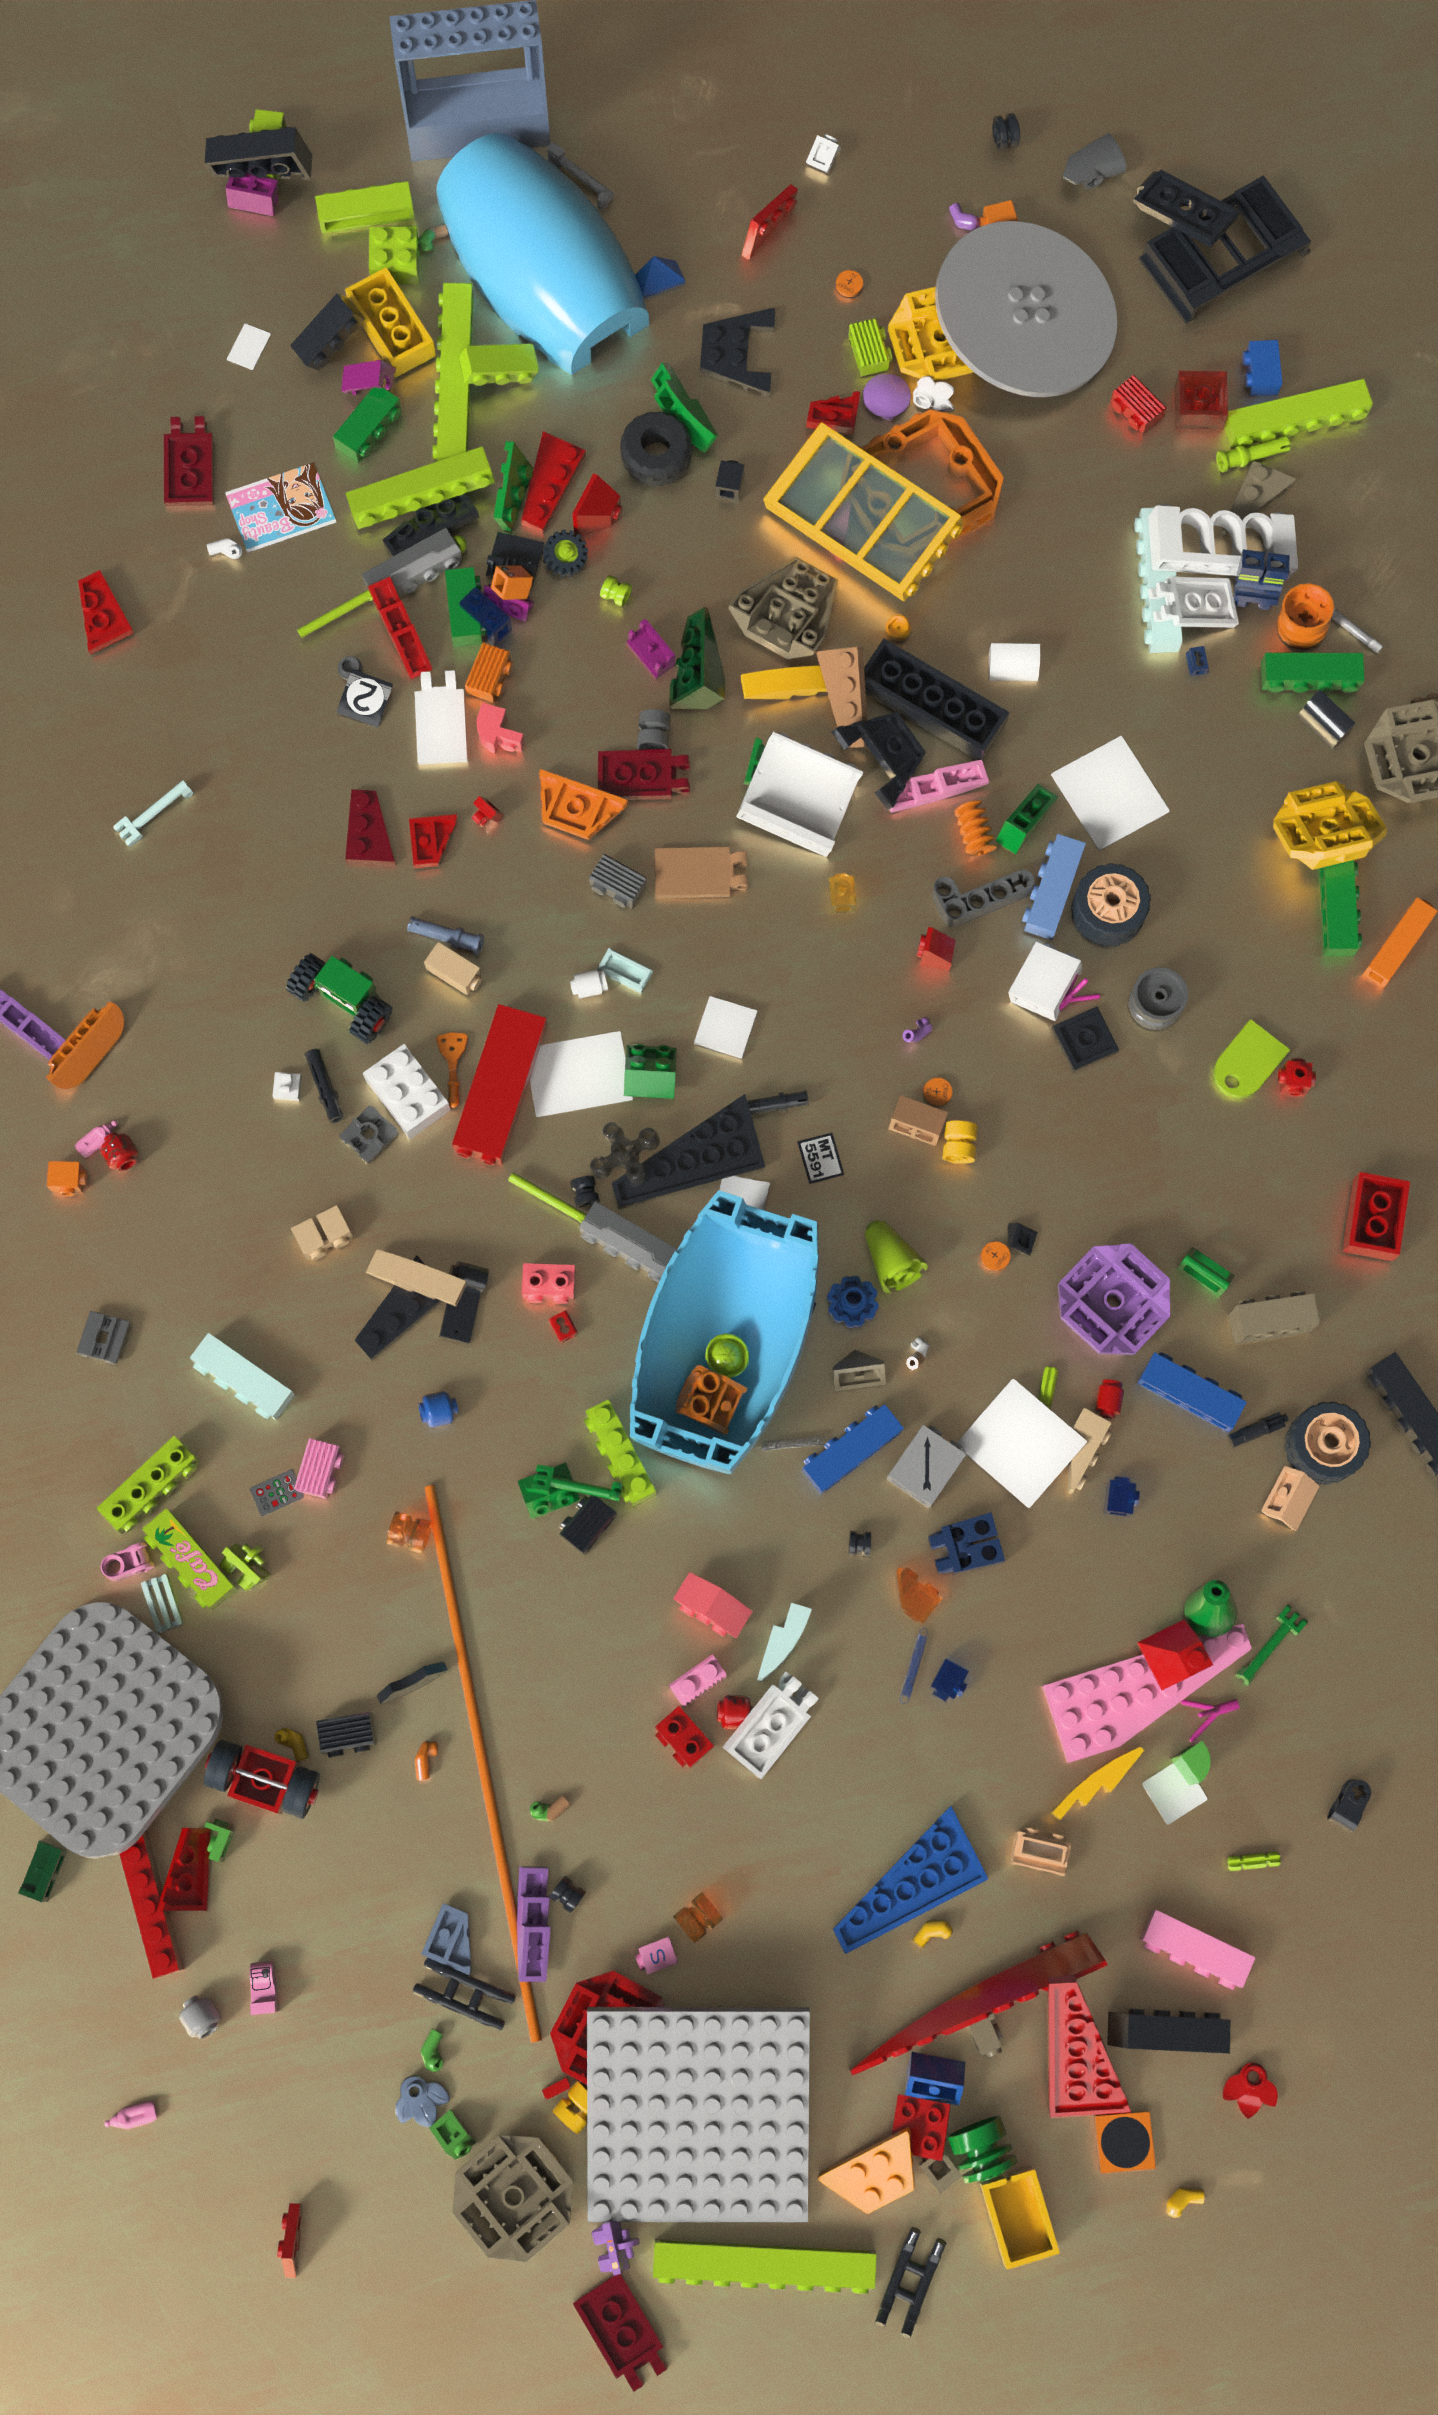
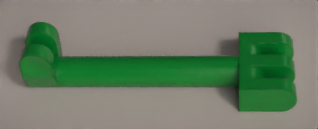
M537 1465L536 1472L545 1474V1476L540 1474L534 1475L533 1481L543 1484H532L531 1491L535 1493L549 1495L550 1488L555 1487L620 1501L623 1484L619 1482H613L610 1489L554 1477V1467Z
M1289 1604L1275 1618L1281 1623L1280 1627L1247 1667H1241L1235 1674L1239 1679L1242 1678L1244 1680L1243 1683L1247 1686L1253 1681L1255 1673L1289 1631L1296 1636L1308 1623L1305 1618L1300 1620L1298 1625L1295 1623L1296 1619L1300 1616L1297 1611L1290 1618L1286 1616L1292 1608Z

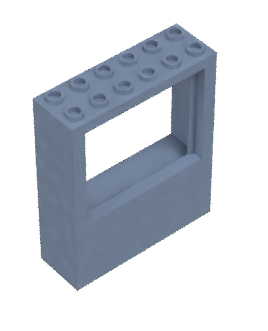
M536 0L389 16L394 59L412 162L454 157L461 149L474 140L492 133L507 134L530 148L545 147L550 144L542 40ZM524 47L526 67L416 80L413 61L415 59Z

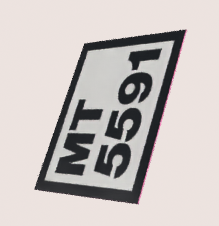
M832 1132L797 1141L809 1184L845 1175Z

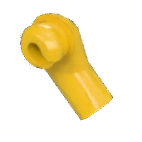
M1192 2188L1177 2189L1167 2201L1168 2214L1171 2217L1177 2218L1182 2215V2211L1189 2203L1203 2204L1204 2190Z

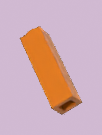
M1418 897L1414 900L1363 973L1364 976L1382 988L1387 985L1438 912L1430 902L1421 900Z

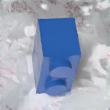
M1278 340L1249 341L1247 350L1243 351L1242 354L1243 366H1247L1245 387H1249V395H1278L1283 384Z
M911 2052L907 2068L905 2095L959 2106L964 2089L965 2062Z

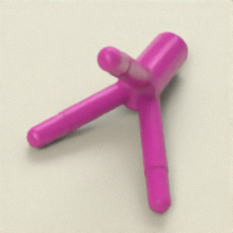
M1076 974L1059 1005V1010L1061 1011L1070 1002L1099 999L1101 995L1074 996L1088 983V979L1085 978L1073 989L1078 974Z
M1233 1699L1217 1705L1182 1700V1705L1206 1709L1198 1713L1199 1717L1209 1716L1190 1737V1742H1194L1218 1715L1238 1710V1701Z

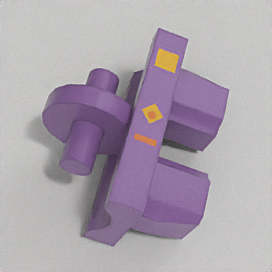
M613 2220L603 2223L602 2226L592 2231L595 2245L606 2243L608 2254L598 2257L601 2272H613V2275H618L631 2268L629 2259L635 2257L633 2246L640 2244L639 2238H630L629 2229L622 2230L621 2223L614 2222Z

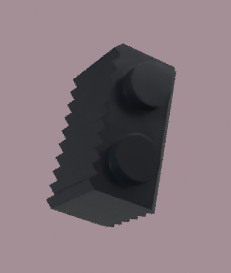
M585 1495L577 1504L578 1512L573 1518L567 1516L559 1526L562 1530L559 1533L560 1536L584 1556L618 1516L617 1512L600 1498L592 1495L590 1497Z
M371 1712L316 1721L320 1752L322 1754L327 1753L328 1758L343 1756V1750L354 1749V1753L370 1751V1746L376 1745Z

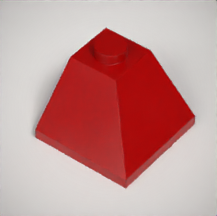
M595 473L591 476L572 513L575 536L578 534L584 536L611 527L614 519L618 520L623 510L620 495Z
M1185 1620L1137 1642L1161 1691L1213 1666L1201 1640Z

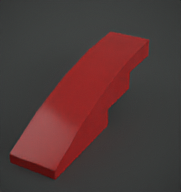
M390 576L367 585L373 602L409 678H415L421 675V672L432 670L414 625L409 619Z

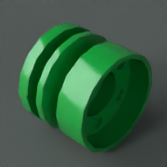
M999 2115L965 2126L947 2136L954 2155L967 2153L968 2158L958 2164L960 2170L972 2168L962 2175L965 2183L992 2179L1003 2174L1008 2168L1018 2163L1015 2154L1002 2156L1011 2151L1013 2147L1010 2143L1001 2145L997 2143L998 2140L1007 2134Z

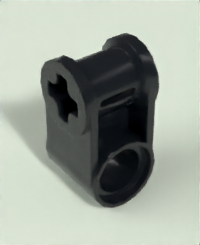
M1356 1779L1346 1781L1329 1810L1327 1820L1351 1833L1354 1832L1371 1797L1369 1784L1363 1780ZM1353 1787H1358V1790L1361 1792L1360 1796H1355V1793L1352 1791Z

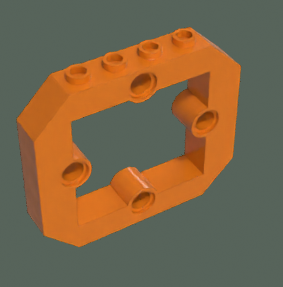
M929 409L924 413L919 412L904 424L895 425L891 428L890 432L882 436H875L863 447H858L887 465L888 463L896 464L901 462L906 453L937 436L940 438L950 453L948 461L949 474L959 479L966 477L979 496L956 510L949 507L961 515L963 523L962 532L956 539L953 538L950 541L952 543L994 519L1004 477L963 417ZM896 445V446H898L899 448H898V449H893V448H891L890 446ZM850 453L847 456L840 491L862 463V461ZM957 460H962V461H964L965 463H964V464H959V463H957L956 461H957ZM871 467L867 469L843 501L844 504L846 502L852 503L851 515L867 539L870 538L891 510L892 505L891 497L883 491L873 492L863 478L875 471ZM878 505L884 507V509L878 510L874 507ZM936 511L934 522L906 538L902 536L892 521L873 548L879 557L914 564L944 526L941 521H947L948 519Z

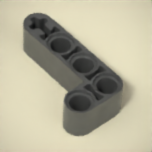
M1018 870L964 894H960L953 879L944 876L935 881L932 899L943 922L949 927H958L1028 897L1034 885V876L1027 870ZM942 887L947 888L950 893L942 895L938 892V889ZM1001 890L1005 893V896L1000 898L995 896L993 892ZM979 900L983 903V906L975 907L971 904V901ZM956 909L961 915L954 917L948 911Z

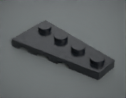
M418 1255L413 1259L415 1262L426 1265ZM394 1285L358 1334L355 1342L373 1361L442 1301L436 1298H429L415 1291L412 1293Z

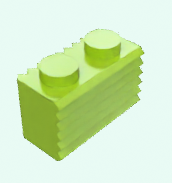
M876 318L850 324L848 336L860 376L887 371L889 369V362L892 361V353L890 347H885L884 340H886L884 327L879 326Z

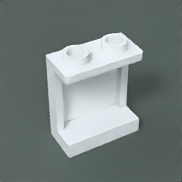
M1036 942L1009 990L1010 1001L1056 1021L1060 1014L1059 1005L1076 974L1080 975L1083 970L1081 960L1072 953L1064 954L1057 951L1050 944L1044 943L1043 945Z

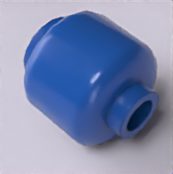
M445 1391L427 1394L423 1397L422 1402L418 1403L422 1423H427L431 1428L451 1424L454 1420V1414L458 1413L456 1399H450L449 1394Z

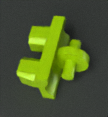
M235 1543L231 1547H226L222 1552L225 1556L219 1567L228 1574H232L239 1568L244 1574L237 1582L245 1591L252 1589L271 1575L262 1567L265 1560L260 1556L263 1551V1547L260 1545L252 1549L247 1543L242 1548Z

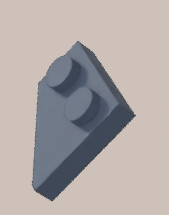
M443 1903L421 1955L470 1975L469 1914Z

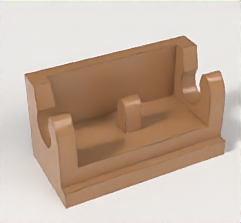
M900 1095L888 1129L936 1146L948 1112Z

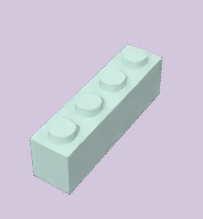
M210 1333L205 1336L190 1356V1359L195 1363L194 1369L204 1376L210 1373L216 1377L213 1381L224 1390L230 1387L237 1393L234 1397L245 1405L249 1402L257 1406L255 1411L267 1420L270 1416L277 1420L295 1396L290 1389Z

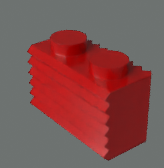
M1132 375L1115 389L1111 398L1113 409L1119 414H1124L1128 419L1129 425L1134 430H1139L1141 434H1144L1160 421L1167 409L1135 375Z

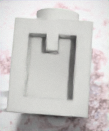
M826 134L824 138L817 135L806 163L829 173L837 152L840 153L841 147L837 144L838 140Z

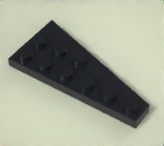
M742 1095L612 1182L618 1208L765 1168L746 1095Z

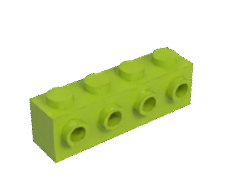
M609 1399L586 1410L587 1418L584 1419V1422L590 1434L596 1433L599 1441L595 1442L601 1456L607 1455L611 1463L607 1467L613 1479L619 1478L621 1484H623L621 1495L624 1501H630L632 1506L635 1507L656 1496V1490Z
M173 1436L96 1509L118 1532L123 1534L126 1531L128 1533L139 1523L137 1519L144 1513L149 1514L157 1507V1501L164 1494L168 1496L177 1488L178 1485L176 1483L183 1476L187 1478L197 1469L196 1464L199 1460L177 1437Z

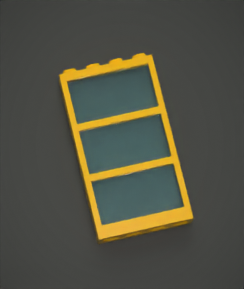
M822 422L763 499L768 510L904 602L909 596H914L919 588V582L923 577L926 578L930 575L934 568V562L938 557L942 558L945 555L950 541L953 538L956 539L963 530L961 515Z

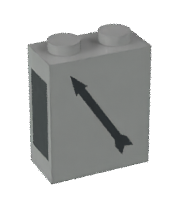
M922 1425L889 1473L887 1480L930 1509L966 1454L963 1452L964 1448L953 1440L948 1442L942 1438V1433L935 1427Z

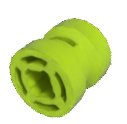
M608 575L601 588L600 597L606 600L614 599L615 604L623 607L629 599L632 585L627 582L620 583L616 577Z

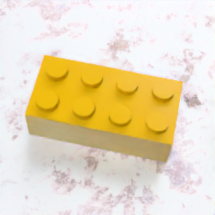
M387 267L345 289L346 297L352 301L365 317L361 325L383 361L396 368L394 378L436 356L432 338Z

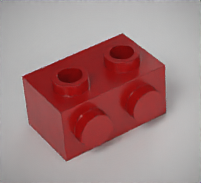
M680 1706L655 1726V1729L658 1731L655 1734L656 1738L664 1747L669 1744L674 1749L675 1753L672 1756L682 1768L686 1764L689 1768L693 1767L714 1748V1745Z

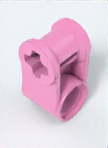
M147 1542L131 1545L122 1551L106 1556L101 1562L102 1573L112 1581H120L153 1569L155 1564L150 1561L147 1553ZM115 1561L120 1562L121 1568L119 1572L109 1574V1565Z

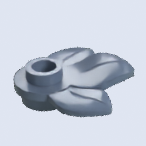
M417 2075L409 2076L401 2084V2097L396 2103L395 2112L401 2123H405L413 2117L421 2126L431 2127L436 2120V2106L449 2102V2095L438 2082H426ZM416 2086L419 2088L417 2094L409 2093L411 2087Z

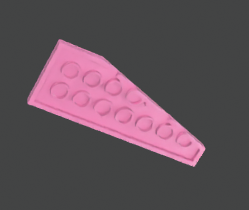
M1244 1624L1233 1626L1231 1630L1222 1636L1212 1638L1204 1635L1198 1637L1213 1666L1162 1691L1143 1655L1044 1685V1693L1067 1763L1120 1747L1251 1650L1252 1647Z

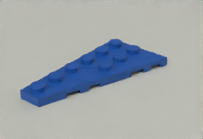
M952 1806L932 1824L833 1928L845 1954L988 1880Z

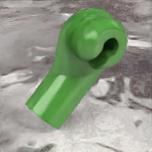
M433 2028L421 2048V2055L426 2068L437 2072L443 2067V2060L437 2047L444 2034Z

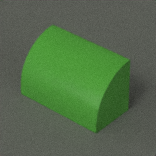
M1203 1741L1189 1745L1171 1758L1189 1786L1202 1782L1210 1769V1754Z

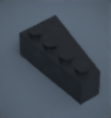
M1128 2008V2013L1108 2012L1107 2045L1127 2049L1230 2054L1231 2020L1222 2019L1221 2013L1204 2012V2017H1195L1196 2012L1179 2011V2016L1170 2015V2010L1154 2009V2014H1145V2009Z

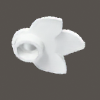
M929 376L918 380V387L913 392V401L918 407L927 409L931 406L939 412H952L955 410V407L948 399L954 393V388L946 382L935 383Z

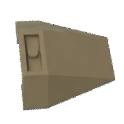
M795 557L742 589L729 605V610L744 635L786 659L814 655L825 640L838 579Z

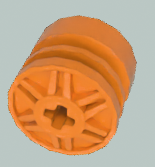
M1310 583L1299 584L1288 591L1284 597L1277 622L1278 633L1285 643L1298 649H1307L1322 642L1326 637L1334 611L1333 599L1330 594L1321 586Z

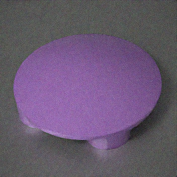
M880 374L868 381L863 391V403L873 414L885 420H892L895 416L904 412L911 399L907 383L894 374Z

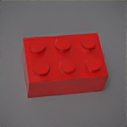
M1359 1172L1353 1178L1342 1252L1387 1261H1394L1400 1255L1410 1181Z

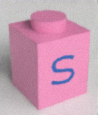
M669 1936L638 1948L640 1954L635 1955L640 1971L646 1969L647 1975L678 1963Z

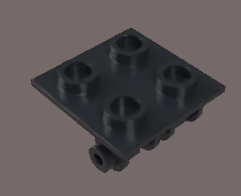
M497 532L492 553L487 558L488 568L486 576L493 578L496 566L521 565L533 577V586L545 543Z

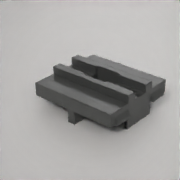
M369 1105L357 1118L352 1120L353 1122L339 1136L342 1141L348 1144L369 1164L399 1132L373 1106ZM371 1128L375 1133L367 1140L363 1135Z
M90 1311L77 1353L87 1358L90 1357L113 1365L117 1364L122 1348L125 1346V1338L130 1322ZM102 1332L109 1333L105 1344L99 1343V1337Z

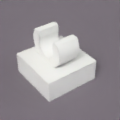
M275 1072L273 1098L299 1101L301 1074Z

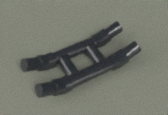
M427 1958L425 1960V1968L449 1978V1982L444 1994L419 1983L413 1988L414 1994L499 2031L503 2029L505 2025L504 2020L478 2010L484 1994L510 2005L515 2001V1994L433 1959ZM459 1984L474 1989L468 2005L453 1999Z
M911 2227L904 2241L875 2320V2324L885 2327L895 2297L910 2303L901 2331V2335L906 2338H911L922 2304L947 2244L945 2240L937 2238L925 2266L910 2260L921 2234V2231L916 2227ZM905 2271L921 2277L915 2293L900 2287Z

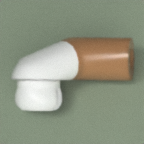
M920 1336L911 1343V1347L916 1352L906 1361L910 1369H916L924 1362L929 1349L928 1341L925 1342Z

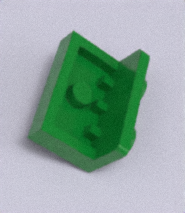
M566 1462L554 1467V1477L573 1480ZM534 1475L517 1481L531 1518L546 1515L551 1511L569 1506L580 1500L578 1492L555 1487L550 1488L549 1495L531 1491L532 1484L543 1485L533 1481Z

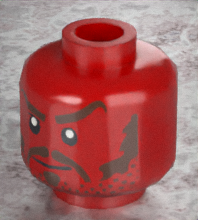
M113 1132L104 1138L100 1152L111 1169L125 1171L136 1164L138 1149L129 1135Z

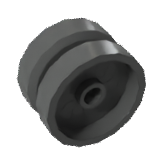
M1156 967L1146 970L1138 977L1129 995L1128 1007L1131 1016L1139 1025L1147 1029L1161 1030L1170 1027L1178 1020L1188 1002L1186 983L1177 972L1169 968Z

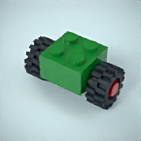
M312 953L305 955L304 959L299 961V965L295 966L294 972L290 974L291 978L287 980L286 991L305 1002L313 997L314 992L316 993L319 990L322 996L354 1016V1021L351 1022V1027L349 1028L350 1033L366 1044L372 1043V1040H375L377 1035L382 1032V1028L386 1026L385 1023L389 1021V1016L392 1014L393 1009L391 1005L378 997L376 986L372 982L373 978L363 971L358 973L353 970V965L342 957L338 960L331 956L326 963Z

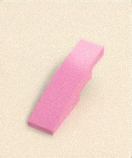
M982 760L939 768L932 774L911 778L906 783L903 793L899 795L896 805L890 809V812L936 802L988 784L989 780Z

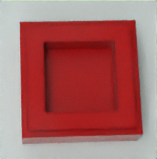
M568 2076L543 2088L542 2092L545 2099L548 2100L570 2089L572 2084Z

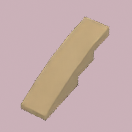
M378 1249L366 1270L367 1274L412 1293L415 1291L455 1307L467 1285L465 1280Z

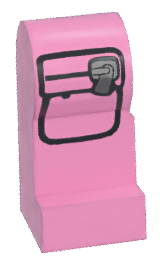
M274 1962L251 1963V2015L278 2012V1990Z

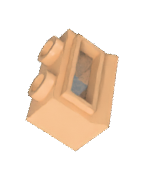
M1024 1827L1023 1832H1016L1010 1864L1030 1867L1061 1876L1066 1875L1071 1843L1065 1842V1836L1050 1833L1049 1838L1039 1836V1830Z

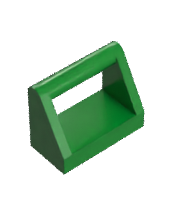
M1194 1247L1190 1248L1177 1267V1270L1218 1298L1226 1291L1235 1276Z

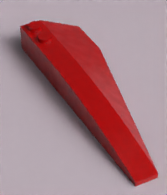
M1078 1930L1063 1936L1064 1942L1055 1945L1054 1941L1046 1943L1039 1947L1041 1952L1010 1965L937 2004L871 2050L849 2068L850 2073L853 2076L887 2061V2058L891 2056L894 2058L907 2053L915 2045L928 2044L934 2041L937 2035L947 2036L990 2017L988 2012L997 2014L1010 2009L1015 2005L1013 2002L1015 2000L1021 2003L1036 1998L1040 1994L1038 1990L1048 1991V1977L1075 1975L1079 1979L1108 1966V1964L1087 1933L1080 1934Z

